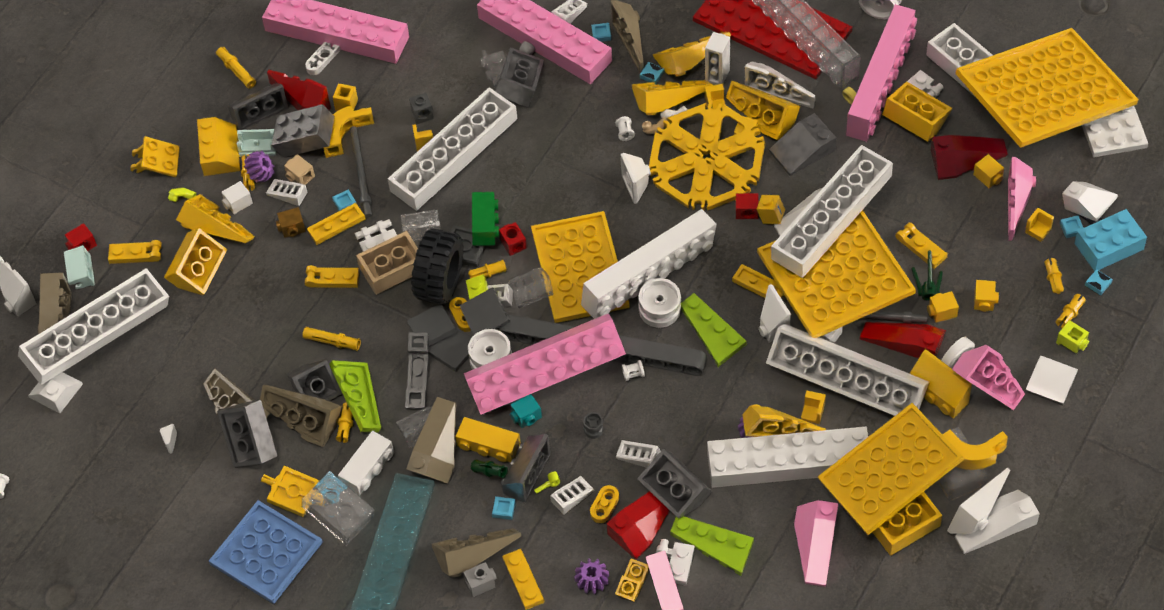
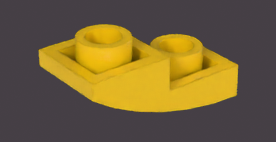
M631 558L624 576L622 575L615 595L635 602L649 572L648 564Z

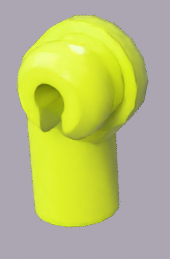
M186 188L171 189L168 192V199L173 202L178 201V196L191 199L197 193Z

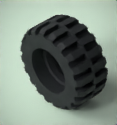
M432 228L427 230L422 236L416 251L411 280L412 294L418 300L441 305L451 300L462 268L464 245L463 239L459 234Z

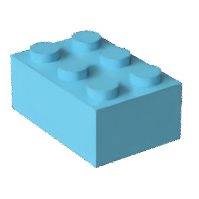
M1125 209L1078 230L1074 244L1095 271L1144 250L1147 236L1128 210Z

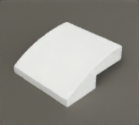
M1040 356L1026 391L1064 405L1078 369Z

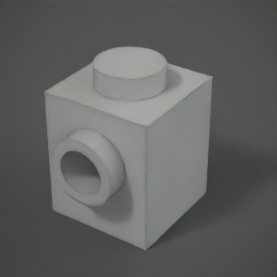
M486 562L463 572L465 582L473 597L496 588L494 581L497 579L493 568H488Z

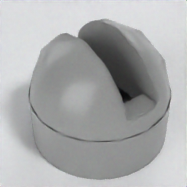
M523 41L519 50L532 55L535 47L529 42Z

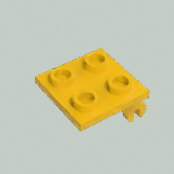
M144 136L143 144L138 149L132 150L133 157L138 154V158L142 157L139 162L131 165L130 170L132 172L134 169H137L136 173L150 170L172 177L177 176L178 145Z

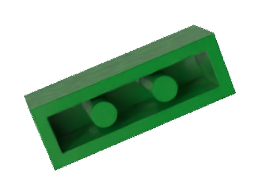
M472 192L473 246L495 245V238L499 237V226H495V224H499L498 213H495V211H498V199H494V192Z

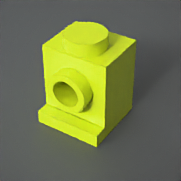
M1069 320L1058 333L1056 344H1062L1075 353L1079 350L1084 351L1089 343L1087 340L1089 332Z

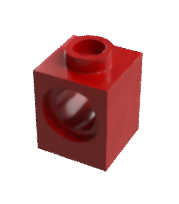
M736 193V219H758V193Z
M516 222L507 224L499 229L500 240L510 256L527 249L526 238Z
M84 223L65 234L67 240L65 245L68 250L83 245L89 251L97 246L93 234Z

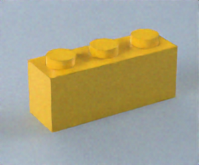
M467 417L463 418L455 436L457 446L466 451L472 450L482 456H491L501 462H511L521 443L519 433Z

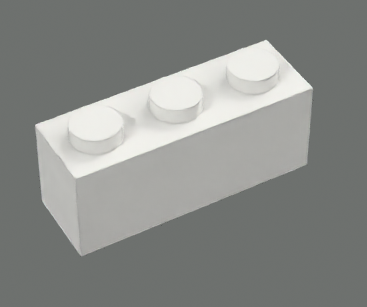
M713 32L705 47V80L718 85L724 83L730 71V37Z
M372 431L338 474L340 484L360 496L363 491L369 488L374 476L379 475L384 463L392 458L394 454L392 441Z

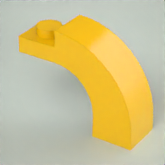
M351 105L333 114L335 117L329 147H324L326 158L344 154L342 138L351 127L374 124L371 107L353 111Z
M951 429L942 434L963 456L964 460L956 466L961 469L977 470L989 467L996 463L997 454L1002 453L1007 447L1008 436L1003 431L980 445L964 443Z

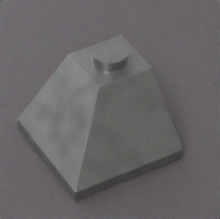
M326 359L303 365L287 374L297 393L327 401L343 394Z

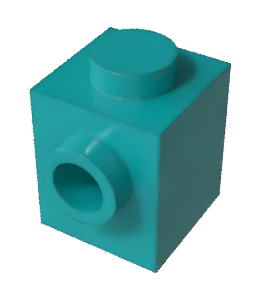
M532 394L511 404L512 412L510 416L513 422H518L521 428L531 426L536 420L542 418L541 407Z

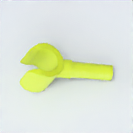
M556 471L547 475L549 481L534 489L536 494L547 487H557L560 484Z

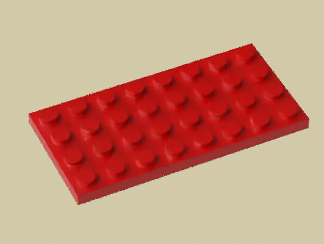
M705 0L693 16V22L716 33L730 32L731 36L729 37L731 40L817 80L850 35L853 27L797 0Z

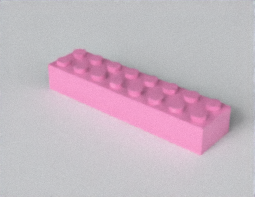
M271 0L262 16L265 31L319 45L327 42L331 44V48L335 44L340 46V50L397 64L409 39L406 23L314 0Z
M481 0L477 4L479 19L521 44L523 41L529 42L535 47L536 53L589 84L612 62L611 47L530 0Z
M894 5L848 112L846 136L866 142L870 135L873 136L876 128L874 124L880 120L882 114L880 110L882 107H885L887 93L891 94L892 82L897 80L899 74L898 67H902L905 56L903 55L908 53L910 48L909 41L915 37L916 10Z
M608 313L466 372L464 376L480 414H484L623 356L626 353L614 322Z

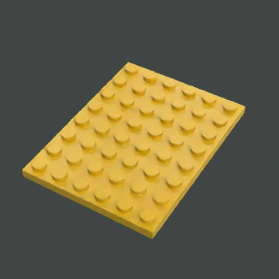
M1073 28L957 68L955 72L959 79L1020 148L1137 105L1139 100Z

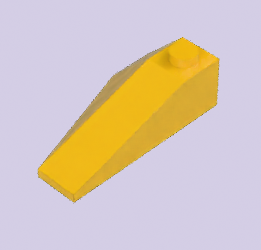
M730 32L719 33L724 34L726 36H731ZM711 36L701 38L699 42H688L681 47L663 50L653 54V57L668 75L675 74V77L685 75V71L692 69L705 58V47Z
M706 80L682 81V85L671 81L665 82V85L647 82L632 84V90L639 110L645 112L646 115H656L657 112H663L705 92V87L712 86L713 84Z
M731 81L726 98L739 111H742L748 118L758 120V128L762 134L776 140H780L795 124L800 106L736 81Z
M201 194L186 200L176 218L184 228L191 230L200 228L207 234L247 243L255 237L239 223L230 221V215L227 213L222 214L218 211L220 208L218 205Z
M757 404L749 406L742 414L745 436L758 437L826 430L786 413Z

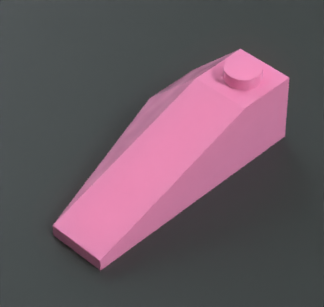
M1016 157L1011 158L1008 174V241L1013 240L1031 195L1032 187L1036 186V176H1033L1032 168Z
M988 345L964 352L952 368L961 377L1013 410L1025 395L1017 380L1012 376L1011 370L1004 363L1001 354Z
M817 500L797 506L794 528L805 584L826 587L838 503Z

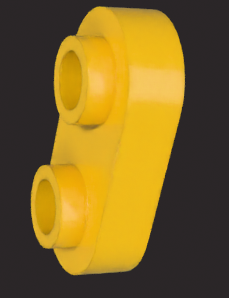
M456 297L449 303L450 313L460 330L470 332L471 329L467 321H463L465 316L460 306H456L467 302V300L462 297Z
M607 485L600 489L590 508V516L594 522L604 523L610 518L619 501V492L616 487ZM611 496L612 499L608 500L606 497ZM601 512L604 515L598 516L597 514Z

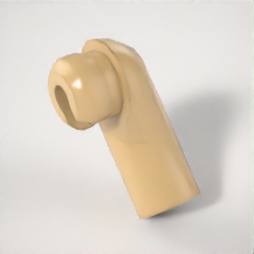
M663 117L657 124L645 121L642 124L643 132L655 134L656 131L658 133V127L661 129L666 128L663 125V121H667V119Z

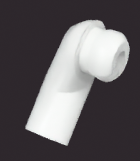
M682 106L677 111L666 109L660 115L661 118L667 119L688 109L685 106Z

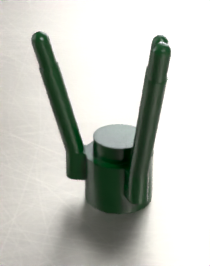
M929 250L928 281L924 282L921 286L915 267L911 268L918 288V296H922V299L930 301V297L940 293L943 272L940 271L935 285V282L932 281V252Z

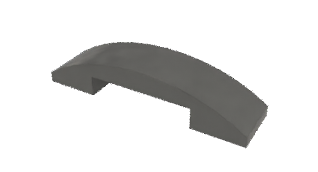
M409 332L405 409H425L429 358L428 333Z

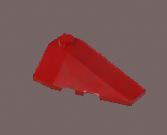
M272 70L267 71L269 83L271 85L275 83L282 84L286 100L297 110L322 104L328 110L331 109L326 86L306 78L303 81L298 76L290 78L285 73Z
M866 322L859 339L919 359L925 349L934 356H937L946 330L928 324Z
M649 491L622 509L607 523V535L636 560L651 547L654 537L662 527V523L670 510Z

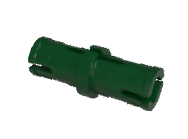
M475 459L471 463L472 471L483 473L488 477L497 476L504 478L508 473V468L505 465H498L493 461L488 460L484 462Z

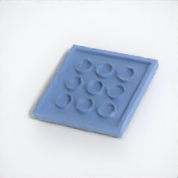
M258 500L210 558L209 564L274 604L323 541L320 537Z

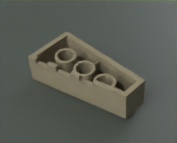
M64 273L40 274L38 334L70 315L71 290Z

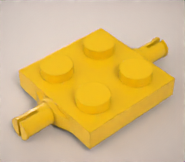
M284 466L275 479L265 474L261 479V482L271 486V491L267 497L268 503L304 517L312 503L322 508L326 504V499L316 496L320 480Z

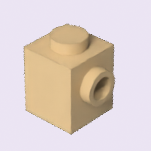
M298 154L289 159L284 165L285 176L290 182L306 185L315 177L313 166Z

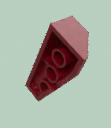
M960 135L932 137L931 154L938 180L957 178L966 171H973L975 164L988 154L995 160L1008 155L1005 141L1001 138Z

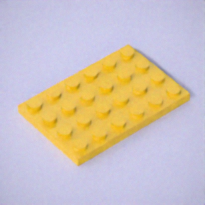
M602 211L531 226L554 323L591 316L581 305L583 284L618 262L605 212ZM625 301L621 307H616L611 311L629 308V301Z
M911 403L821 473L818 479L862 530L869 535L960 464L964 458L924 414Z

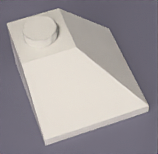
M622 153V177L633 203L636 204L649 184L650 168L648 164H644L642 158Z
M1073 181L1062 193L1066 210L1094 221H1098L1118 197L1117 194L1087 182Z
M772 284L767 289L759 326L761 336L766 337L770 343L774 341L779 326L783 324L790 326L791 316L790 311Z
M62 372L42 385L38 382L28 396L42 405L61 413L83 383Z

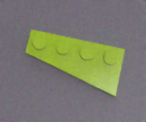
M695 293L680 303L682 312L696 330L700 340L705 344L708 353L714 358L717 367H720L747 345V341Z
M332 360L329 366L360 432L374 431L379 433L381 424L368 363Z
M684 516L680 519L678 517L675 518L670 531L671 536L685 544L694 545L695 548L702 551V554L719 561V564L733 569L740 576L754 542L753 537Z

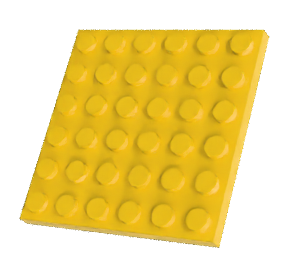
M863 210L803 278L771 259V246L775 241L757 248L758 255L812 338L823 336L916 293L915 287Z

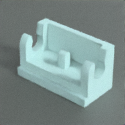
M274 129L237 130L239 157L247 156L256 151H263L268 156H276V150L271 146Z
M83 245L65 251L64 257L68 283L70 285L76 284V289L90 285L94 286L91 254Z

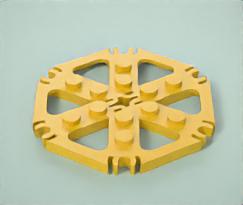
M707 103L670 116L667 118V121H663V125L667 128L661 129L658 127V133L655 131L649 162L650 176L658 175L656 178H653L655 187L688 209L691 203L692 210L695 209L696 204H701L703 211L705 207L707 211L736 200V193H750L751 188L747 185L753 184L756 186L757 181L759 182L765 148L764 137H755L761 134L758 126L725 104L722 111L721 103H719L717 109H712V103H709L708 109H706ZM697 114L702 115L703 124L700 140L679 126L680 121ZM730 117L744 126L742 132L719 141L723 118ZM663 141L668 142L684 153V155L666 162L658 160L660 145ZM751 149L755 150L753 167L749 170L728 159ZM704 154H705V155L710 154V158H707V157H706V158L704 159L703 155H704ZM694 172L691 191L687 194L681 193L669 184V181ZM715 173L733 185L734 189L716 197L711 196L713 174Z

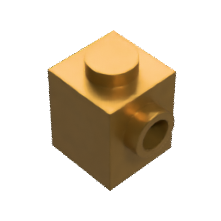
M299 207L277 213L279 220L275 222L278 232L282 231L284 238L306 232Z

